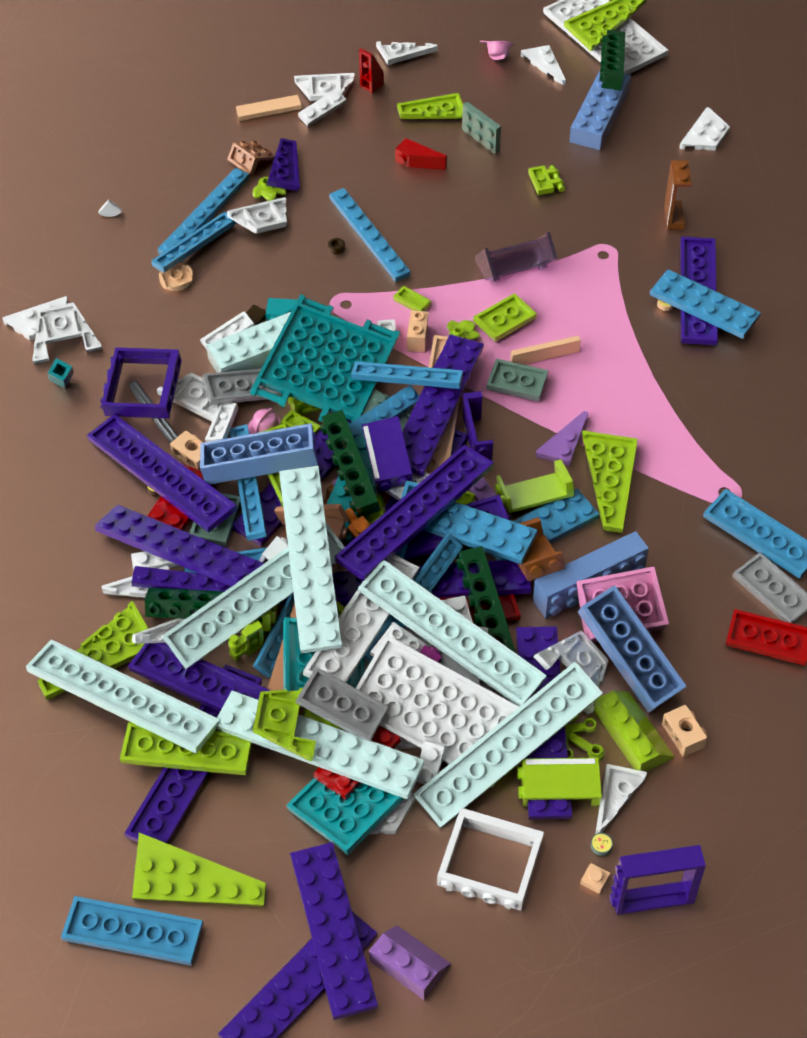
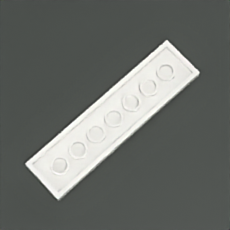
M394 555L387 561L412 580L419 571L418 566L397 555ZM357 590L338 618L342 648L316 651L303 670V675L309 678L315 667H318L346 683L390 614Z

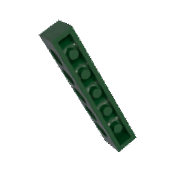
M607 29L606 35L602 37L599 81L602 82L601 88L621 91L624 77L626 32Z
M343 409L322 416L323 424L320 427L323 436L327 435L329 438L326 440L329 451L333 450L334 455H331L334 465H339L340 470H337L340 481H345L346 483L343 488L346 497L350 496L352 501H349L351 509L357 513L358 518L381 511Z
M483 546L460 551L456 563L458 570H462L464 575L462 577L464 589L468 588L469 595L467 598L469 606L473 607L475 614H473L475 625L488 628L487 623H494L496 628H488V634L516 653ZM476 568L479 572L474 574L469 569ZM482 586L485 590L483 592H479L475 589V587ZM487 604L491 609L483 610L481 605Z
M149 588L144 599L145 617L186 619L225 591ZM262 616L254 622L259 621L260 623H262Z

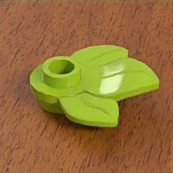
M269 177L259 179L258 185L253 189L254 198L263 196L267 201L275 200L277 194L286 195V189L266 185Z
M451 320L447 324L449 335L470 340L477 339L480 336L478 332L473 331L475 324L470 320H463L460 323Z

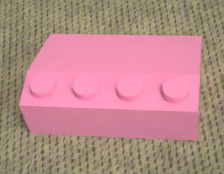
M655 567L576 582L580 608L615 585L648 632L664 630L669 625ZM582 619L585 635L593 643H597L598 640Z

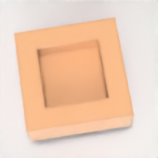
M590 863L580 884L600 894L610 877V872Z

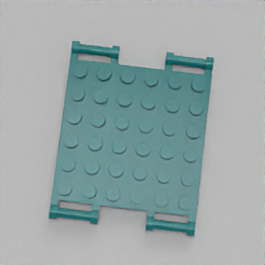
M300 294L251 388L250 395L261 396L279 403V406L282 407L286 406L289 397L323 409L319 417L321 422L322 416L328 415L329 412L333 413L343 409L346 419L353 422L361 417L377 384V381L352 379L351 373L355 361L386 364L399 338L400 331L389 330L372 323L368 319L364 326L361 327L332 316L334 306H326ZM263 386L265 388L271 389L283 395L281 397L266 390L260 389L259 387Z

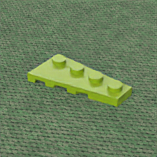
M459 93L397 103V110L401 119L462 118L463 102Z

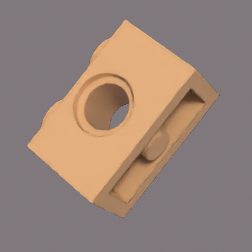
M411 310L407 333V351L425 352L429 312Z
M185 430L170 443L172 455L185 465L200 470V443L203 442L195 434H190Z
M686 705L664 714L662 725L682 757L705 748L707 733L703 727L699 726L694 712L690 711Z

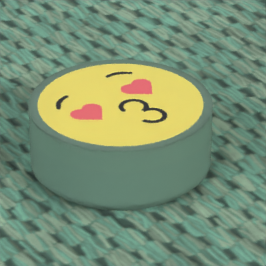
M605 833L594 835L591 839V850L598 856L608 855L613 846L611 837Z

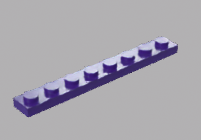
M141 566L134 567L131 582L132 587L226 591L231 587L199 573ZM288 597L279 604H285Z

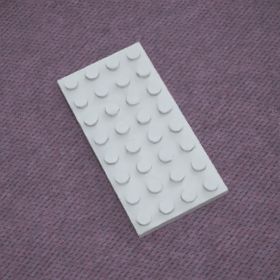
M559 0L544 7L543 13L601 62L602 44L600 43L593 51H590L564 27V21L610 2L609 0ZM628 18L615 30L626 32L624 73L630 74L668 55L669 50L631 18Z
M388 635L384 638L356 687L361 692L389 706L379 726L395 733L403 740L422 749L426 739L446 745L442 761L447 764L452 763L519 708V706Z

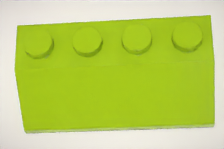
M613 690L595 701V714L633 769L647 772L674 758L673 753L629 692Z

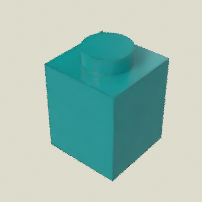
M56 358L47 374L49 381L65 388L74 373L71 365Z

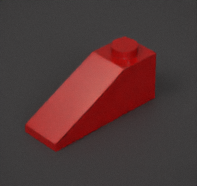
M360 48V87L370 93H374L384 84V71L373 54Z
M405 138L395 148V161L407 167L446 170L447 155L408 138Z

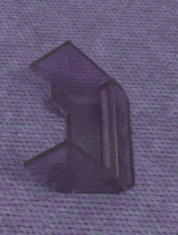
M550 232L545 233L538 239L493 251L485 248L475 256L480 271L485 280H490V283L499 281L500 277L537 267L538 270L545 269L549 263L557 259Z

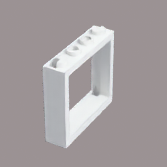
M460 808L437 875V886L446 888V891L454 890L461 892L466 897L480 898L489 904L497 903L504 905L509 910L513 908L521 911L542 846L544 832ZM463 826L532 846L518 894L447 873Z

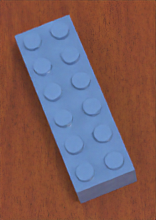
M600 71L598 72L571 126L569 142L597 150L601 149L630 90V74L624 73L621 91L601 88L602 82L599 81Z
M312 423L200 443V470L204 481L208 484L318 465L316 437Z
M636 531L566 564L563 570L536 578L533 602L545 619L550 616H556L562 610L568 607L572 608L579 602L577 581L643 569L646 566L649 548Z
M615 585L579 609V615L648 713L687 687Z

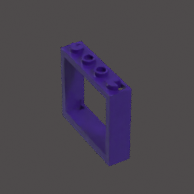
M115 347L114 355L110 359L111 367L107 370V383H104L103 387L104 395L100 399V408L103 409L105 416L116 414L118 417L169 419L182 363L179 350ZM123 363L168 365L159 404L114 403Z
M695 845L620 856L619 863L615 866L616 875H613L612 894L609 895L610 903H612V907H615L616 914L695 903L706 867L701 846ZM684 871L681 882L627 890L628 881L631 878Z

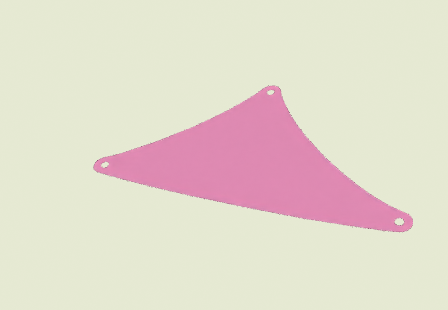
M598 244L550 263L491 278L430 288L411 289L432 301V305L426 310V312H429L425 352L407 351V333L411 309L393 300V295L398 291L340 293L335 295L329 305L334 306V314L361 327L364 326L367 319L376 325L377 321L395 319V327L397 331H400V335L394 345V349L427 367L429 366L434 335L449 337L448 322L454 320L460 323L463 320H470L475 324L473 331L480 334L473 341L484 343V348L466 388L474 392L481 391L482 396L555 433H558L583 411L588 412V417L583 431L638 439L633 470L711 503L719 496L718 491L723 487L728 488L732 493L742 498L741 487L725 474L696 443L674 412L655 380L628 318L619 282L617 249L610 245ZM605 251L609 254V257L607 259H600L598 253ZM515 293L537 313V318L494 342L473 321V316ZM342 301H350L352 306L348 309H343L340 304ZM574 336L580 337V352L524 364L548 370V377L539 401L486 390V385L496 359L510 361L512 350ZM581 434L578 444L584 446Z

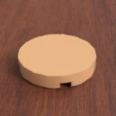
M178 263L165 273H159L160 284L169 291H182L192 284L194 280L193 270L187 264L185 266L182 263Z

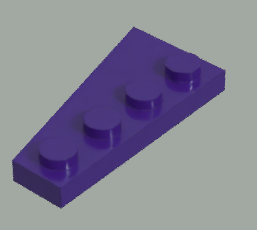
M280 139L267 186L299 190L300 181L296 141Z

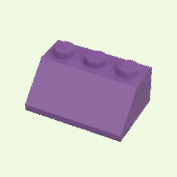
M397 925L384 932L369 950L370 961L423 1000L451 966V963Z

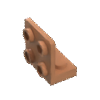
M242 140L241 142H233L227 160L242 171L249 173V175H254L258 161L274 160L275 155L272 154L271 150L262 147L258 141L252 140V142Z

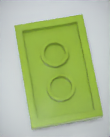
M514 293L473 316V321L494 342H497L535 320L537 313Z

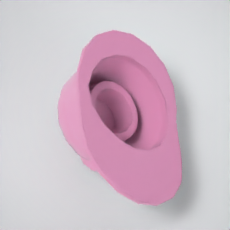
M479 41L487 44L488 54L493 60L505 59L509 54L510 47L514 45L508 41Z
M273 408L260 409L254 414L253 419L248 424L249 434L259 433L280 425L281 419L274 413Z

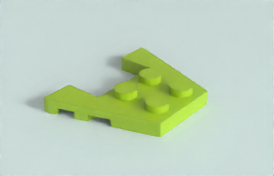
M299 688L297 691H287L285 689L260 692L252 732L308 761H312L316 741L294 736L300 706L295 702L303 688Z

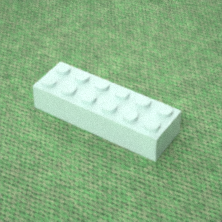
M291 312L206 344L208 359L216 373L262 368Z

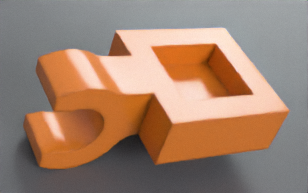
M350 507L345 510L348 516L347 522L350 524L347 529L356 538L370 524L363 516L357 518Z

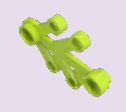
M577 715V716H576L573 720H571V721H572V722L576 721V720L578 719L579 715ZM587 718L584 723L565 725L567 753L570 754V757L567 758H573V751L569 748L568 744L569 740L585 750L588 758H598L599 762L603 759L604 749L601 745H592L575 734L576 732L584 731L594 732L597 723L593 718ZM591 723L593 727H588L587 724ZM596 749V750H599L600 752H599V753H594L592 750Z

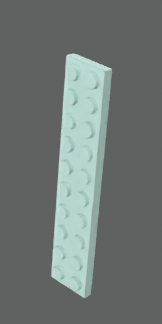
M313 466L279 471L301 654L342 648L319 467Z
M326 523L332 566L336 563L334 556L345 547ZM288 547L162 635L164 641L186 670L229 640L231 635H236L247 625L294 593Z
M385 560L358 587V591L519 707L530 699L546 679L547 675Z
M52 639L26 665L27 672L194 753L201 749L217 729V724L220 722V719Z
M574 662L423 785L413 796L435 823L442 828L459 814L460 808L465 809L522 762L523 759L528 757L602 696L603 692L582 668Z
M231 691L217 717L220 719V722L217 724V730L407 800L424 766L423 759L373 741L369 742L351 733L298 715L294 736L316 741L313 760L308 761L253 733L258 700L235 691Z

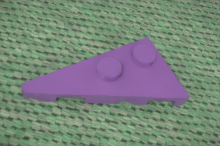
M583 411L536 450L535 457L553 462L561 459L564 465L570 466L585 426L588 412Z

